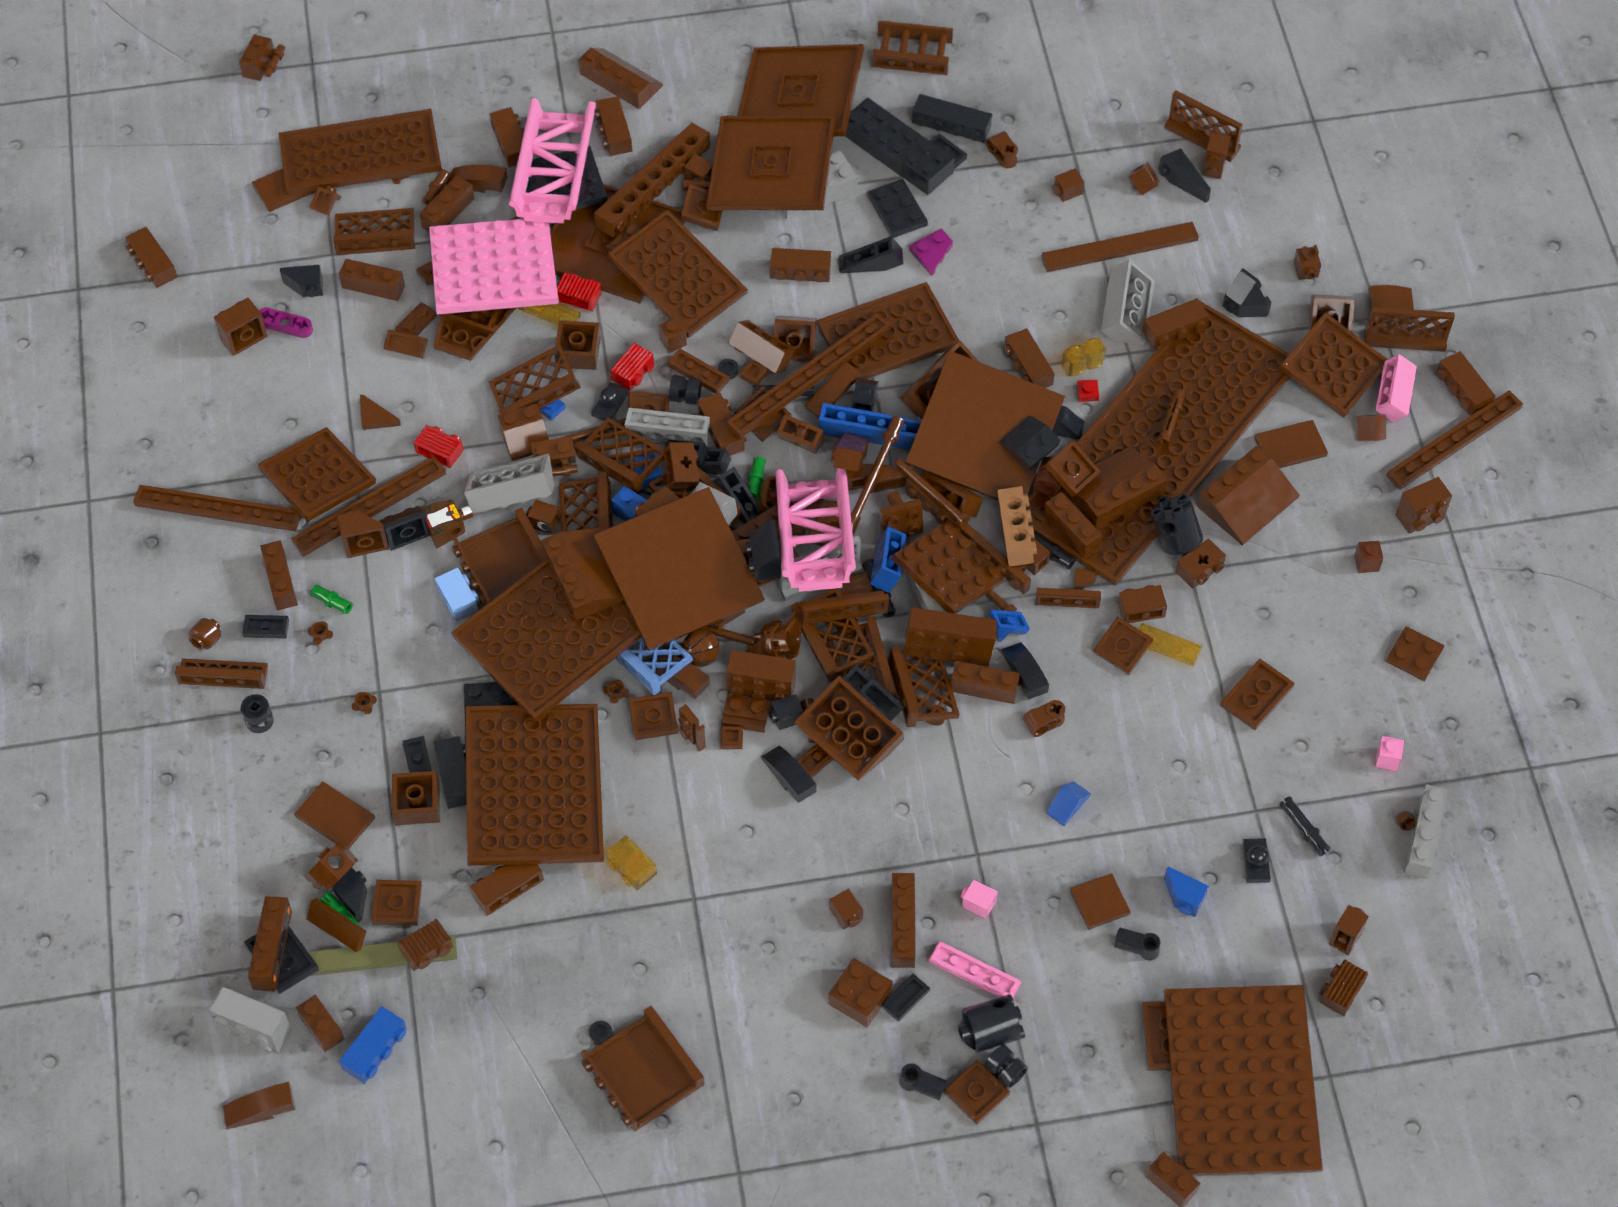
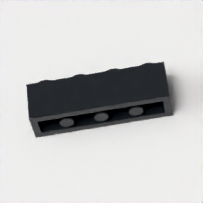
M919 94L912 110V123L985 143L992 126L993 114Z

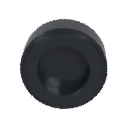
M725 359L718 365V370L729 376V379H733L738 375L739 368L735 360Z
M605 1021L594 1022L589 1029L591 1041L596 1045H600L613 1036L610 1024Z

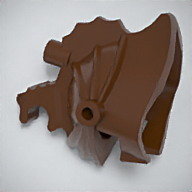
M793 612L784 621L778 619L765 624L759 633L754 634V639L758 643L748 647L745 652L787 659L796 658L800 651L802 635L800 619L796 612Z

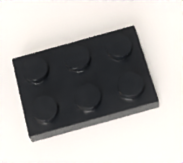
M904 179L868 191V198L893 238L928 226L927 218Z
M290 926L276 991L279 994L319 971L318 965ZM257 934L244 941L245 947L251 955L253 954Z

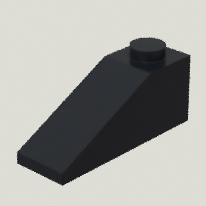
M1181 148L1161 156L1158 166L1161 176H1164L1170 184L1205 203L1209 202L1211 188Z
M892 236L839 255L841 273L887 271L904 264L902 247Z
M735 467L712 480L728 496L736 500V504L741 507L739 519L744 524L762 514L759 504Z

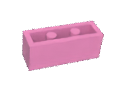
M1400 354L1384 362L1376 411L1386 415V418L1392 422L1408 416L1417 367Z

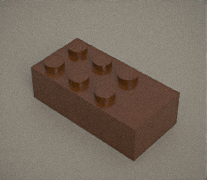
M911 607L905 632L903 654L935 660L959 661L988 667L996 640L997 620Z

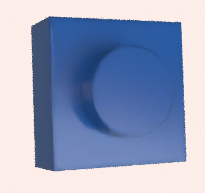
M557 400L540 409V413L552 421L566 408L565 403Z

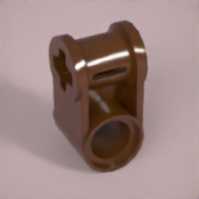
M1005 131L986 139L989 152L995 156L1003 167L1013 168L1017 165L1016 155L1018 147Z
M1052 700L1026 712L1022 719L1032 736H1042L1046 732L1061 726L1065 721V705L1059 700Z

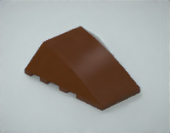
M517 307L492 309L486 312L481 310L441 314L434 349L472 361Z

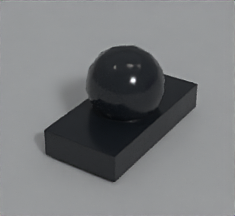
M610 382L609 386L601 391L600 399L591 412L592 416L602 421H605L608 417L613 419L627 398L629 389Z
M1266 838L1243 839L1247 883L1270 882L1269 853Z

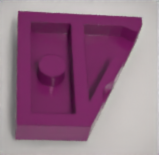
M941 228L910 245L909 251L932 276L938 264L944 260L945 254L952 248L953 240Z

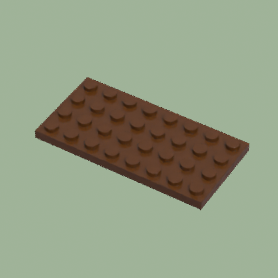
M432 109L278 133L287 195L316 191L318 186L322 188L326 186L336 188L437 172L442 169Z

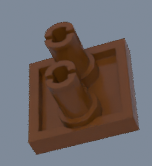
M897 491L890 492L887 495L890 506L879 509L881 535L887 526L906 534V537L922 533L923 512L920 498L903 503Z

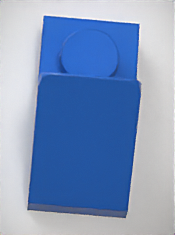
M991 610L989 612L990 619L997 620L996 638L998 642H1001L1010 633L1026 634L1030 630L1022 612Z

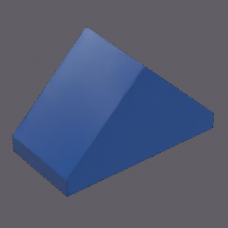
M1072 781L1060 788L1046 814L1065 826L1091 796V793Z

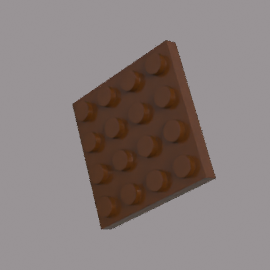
M1325 312L1283 361L1279 369L1344 418L1381 374L1384 362L1388 359Z
M327 427L258 464V469L307 522L376 484V478Z
M948 520L896 552L892 557V560L948 613L957 614L1003 583L1007 578L1006 574H1001V570L991 560H987L986 556L974 544H971L969 539Z

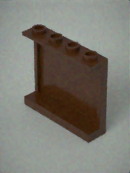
M523 508L514 511V519L459 542L456 536L453 537L455 546L452 547L454 555L456 558H461V567L465 574L469 573L471 577L469 581L474 590L478 589L480 593L478 597L483 607L546 560L541 540Z
M652 1006L644 1009L643 1017L587 1053L585 1049L581 1051L583 1067L588 1073L592 1071L596 1077L594 1081L601 1091L604 1089L609 1095L607 1100L614 1109L618 1108L622 1113L620 1115L621 1120L626 1127L631 1126L634 1131H637L705 1085L702 1073Z

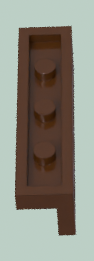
M882 590L799 602V609L803 625L887 613L889 596L884 594Z
M182 658L181 666H176L175 676L179 684L264 689L268 663Z

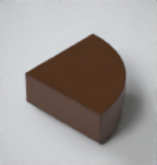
M1076 569L1074 589L1083 590L1085 587L1093 584L1097 578V572Z

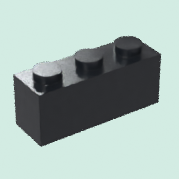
M460 736L435 741L434 746L448 809L467 805L466 743H461Z

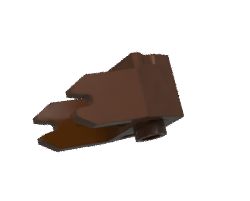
M339 841L331 850L326 847L317 856L320 861L305 875V878L313 884L314 888L319 890L324 886L329 890L358 859ZM333 857L338 860V868H332L329 865V858Z

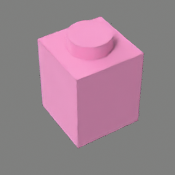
M1382 736L1377 749L1375 767L1397 771L1402 759L1404 740Z
M973 880L970 886H965L961 894L963 899L962 908L987 919L996 903L998 891Z

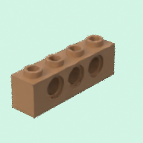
M1022 486L997 490L1009 567L1034 563L1033 554H1037L1036 542H1031V538H1035L1033 525H1028L1029 522H1032L1031 511L1026 510V507H1029L1028 494H1023Z

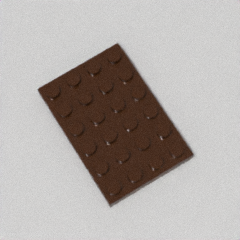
M668 210L608 253V258L669 319L678 318L686 330L688 338L746 295L748 291Z
M927 282L817 320V326L828 347H831L876 313L891 325L889 332L847 361L848 364L861 373L859 377L861 379H869L945 352L951 345L959 341Z

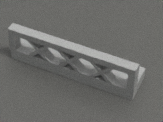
M636 408L628 409L625 427L631 431H639L635 433L649 441L667 443L668 440L705 442L707 447L709 444L708 429L710 417Z

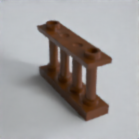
M878 20V36H882L880 50L873 49V68L948 75L949 57L944 56L946 43L952 44L953 28ZM890 37L901 38L899 52L888 51ZM908 39L920 40L918 54L906 52ZM927 41L938 42L937 55L925 54Z

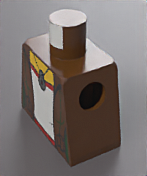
M451 499L421 506L425 512L429 533L436 549L452 541L453 537L456 536L457 538L464 534L465 527L463 521L473 517L469 505L457 509L454 501Z

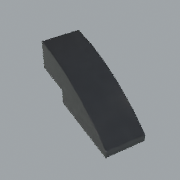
M668 440L666 446L669 443H691L693 441ZM693 442L694 450L697 451L698 455L696 464L700 470L718 475L727 471L731 457L726 449L709 448L705 442Z
M1022 642L1002 649V653L1011 671L1020 673L1018 685L1022 686L1028 700L1048 693L1049 683L1044 673Z
M857 665L842 678L890 721L905 708L874 678L871 679Z
M780 745L761 756V759L783 788L788 790L798 803L816 793V783Z

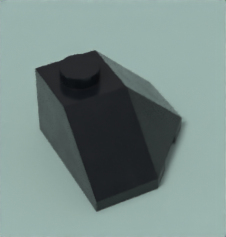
M1243 268L1227 290L1223 307L1237 317H1267L1272 302L1268 296L1264 297L1260 290L1262 284L1259 279Z

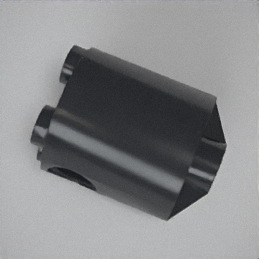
M1187 494L1170 498L1162 496L1157 500V504L1151 510V517L1164 551L1170 555L1187 554L1197 548L1202 543L1204 536L1189 496Z
M1011 994L962 1009V1020L957 1026L962 1042L974 1050L975 1053L1025 1038L1024 1029L1019 1024L1022 1014L1020 1008L1014 1005Z

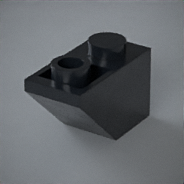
M858 378L855 383L852 408L873 412L879 381Z

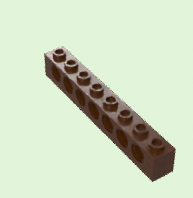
M690 123L594 213L595 227L612 237L618 232L623 231L625 226L631 220H634L643 209H646L653 199L659 197L667 186H670L680 174L682 175L685 172L684 166L694 154L700 156L703 152L708 151L711 145L710 132L694 123Z

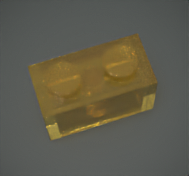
M627 835L606 851L608 867L613 872L617 871L621 875L623 882L628 887L632 886L636 891L657 875L656 864Z

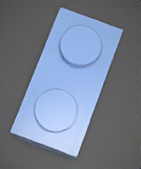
M456 568L435 578L437 590L455 621L478 611L477 602L479 598L475 590H470V582L466 574H461L459 569Z

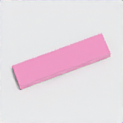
M941 941L938 942L929 958V963L998 997L1011 994L1013 998L1021 984V980Z

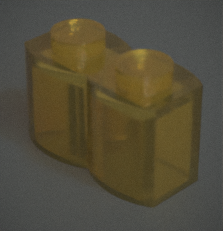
M1091 338L1082 345L1070 346L1063 352L1062 367L1070 377L1080 375L1085 370L1096 369L1104 363L1106 347L1100 338Z

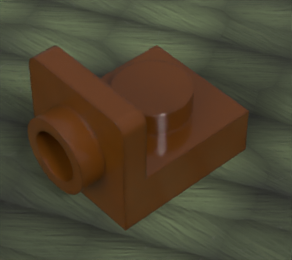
M318 186L309 208L329 216L336 199L340 200L341 196L332 187L326 186L322 188Z

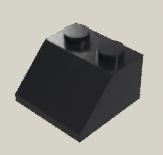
M1028 416L999 443L1028 473L1044 457L1057 448L1061 440L1046 424L1032 416Z
M419 505L379 520V522L383 523L387 543L391 551L430 536L425 512Z
M770 520L749 533L750 542H746L747 555L752 556V560L749 561L750 574L754 573L755 581L781 578L780 551L775 520Z

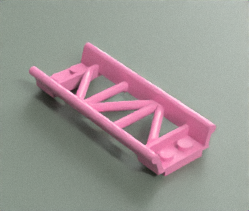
M535 98L531 99L509 205L514 207L517 217H524V221L564 223V220L571 219L572 210H575L577 206L596 106L595 102L591 101L588 103L584 115L543 112L539 101ZM538 130L548 131L537 136ZM565 132L581 133L579 144L545 142ZM546 150L574 151L578 153L575 166ZM533 154H537L562 169L531 167ZM531 175L563 177L530 193H525L528 178ZM572 182L570 195L547 194Z
M837 468L835 479L791 484H789L783 470H776L782 576L788 578L791 588L799 587V592L842 588V583H850L851 571L856 569L846 469ZM837 497L838 507L802 510L819 499H833ZM790 501L797 502L796 504L790 507ZM836 515V517H839L840 528L805 518ZM791 523L825 534L792 537ZM829 542L801 561L794 562L793 547H796V545ZM841 546L842 558L818 560Z

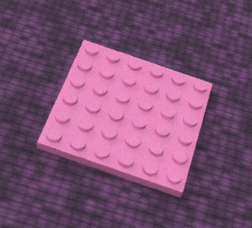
M514 219L429 227L437 314L559 304L549 222Z

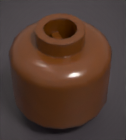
M199 619L189 630L190 643L199 650L210 649L221 638L219 623L214 619Z

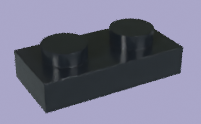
M940 133L930 140L954 158V169L967 159V153Z
M245 615L243 636L249 638L287 639L289 618L288 616Z
M424 736L403 740L409 773L432 771Z

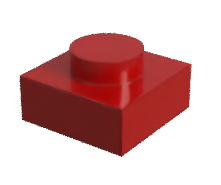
M1077 380L1078 402L1099 401L1098 380Z

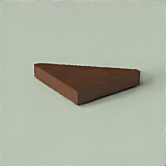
M360 395L363 430L401 426L399 418L365 395Z

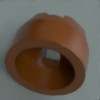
M1403 811L1396 816L1397 825L1401 830H1410L1416 824L1415 817L1408 811Z

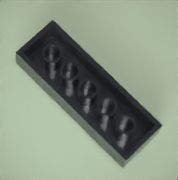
M867 97L850 112L845 137L926 195H929L953 174L954 158L870 98Z

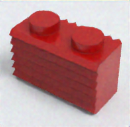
M564 272L557 284L558 302L593 312L601 296L600 283L593 279H584L576 274H566Z
M633 343L610 369L611 380L632 391V388L640 385L644 375L647 372L650 373L654 368L653 353L639 346V344Z
M425 425L423 431L414 440L417 454L423 455L428 459L435 456L441 465L449 469L464 450L462 441L457 435L451 434L450 436L437 426Z

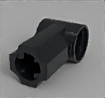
M1119 927L1114 948L1139 954L1143 959L1151 961L1159 956L1161 941L1154 933L1142 934ZM1152 944L1155 948L1147 949L1145 945Z
M914 1063L906 1064L902 1068L899 1078V1084L905 1091H917L936 1100H940L947 1080L921 1070ZM912 1074L916 1079L908 1080L905 1075Z

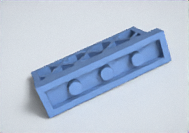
M642 638L635 642L640 643L639 650H630L628 648L615 658L653 695L661 691L660 685L693 661L692 656L675 640L669 642V650H658V648L648 651L643 650L644 641ZM653 655V662H642V656ZM657 655H668V662H657ZM672 655H682L684 659L680 662H672ZM656 668H667V671L660 677L655 674Z

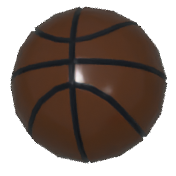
M699 629L688 634L682 643V648L693 658L690 664L697 667L711 665L719 655V641L708 630Z

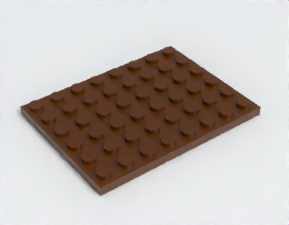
M547 559L451 632L452 637L535 722L642 638L625 602L576 621Z
M557 704L536 722L520 705L466 706L468 866L604 862L598 704Z
M1304 985L1165 989L1164 1001L1178 1164L1192 1176L1322 1172L1323 1166Z

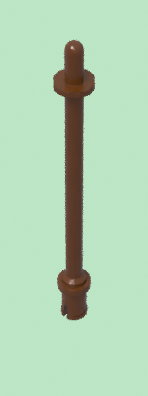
M893 416L887 431H884L882 435L884 443L851 514L852 532L891 445L898 442V434L904 424V420L900 417Z

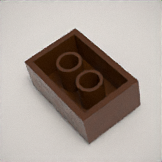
M731 650L726 672L728 694L772 701L794 694L796 684V660Z

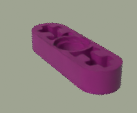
M271 308L259 310L262 318H266L263 320L266 329L300 338H307L313 333L312 323L308 318ZM282 320L290 321V323L286 326L280 325V322Z

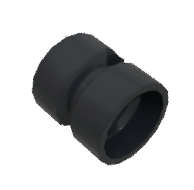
M673 375L669 387V401L681 403L685 400L686 404L698 405L702 391V379L689 378V380H686L684 376Z
M252 694L242 701L240 710L247 728L254 733L268 731L274 723V717L267 699L262 695Z
M1005 1044L995 1049L984 1063V1066L993 1075H999L998 1080L1007 1089L1018 1083L1028 1070V1066L1020 1058H1014V1052Z

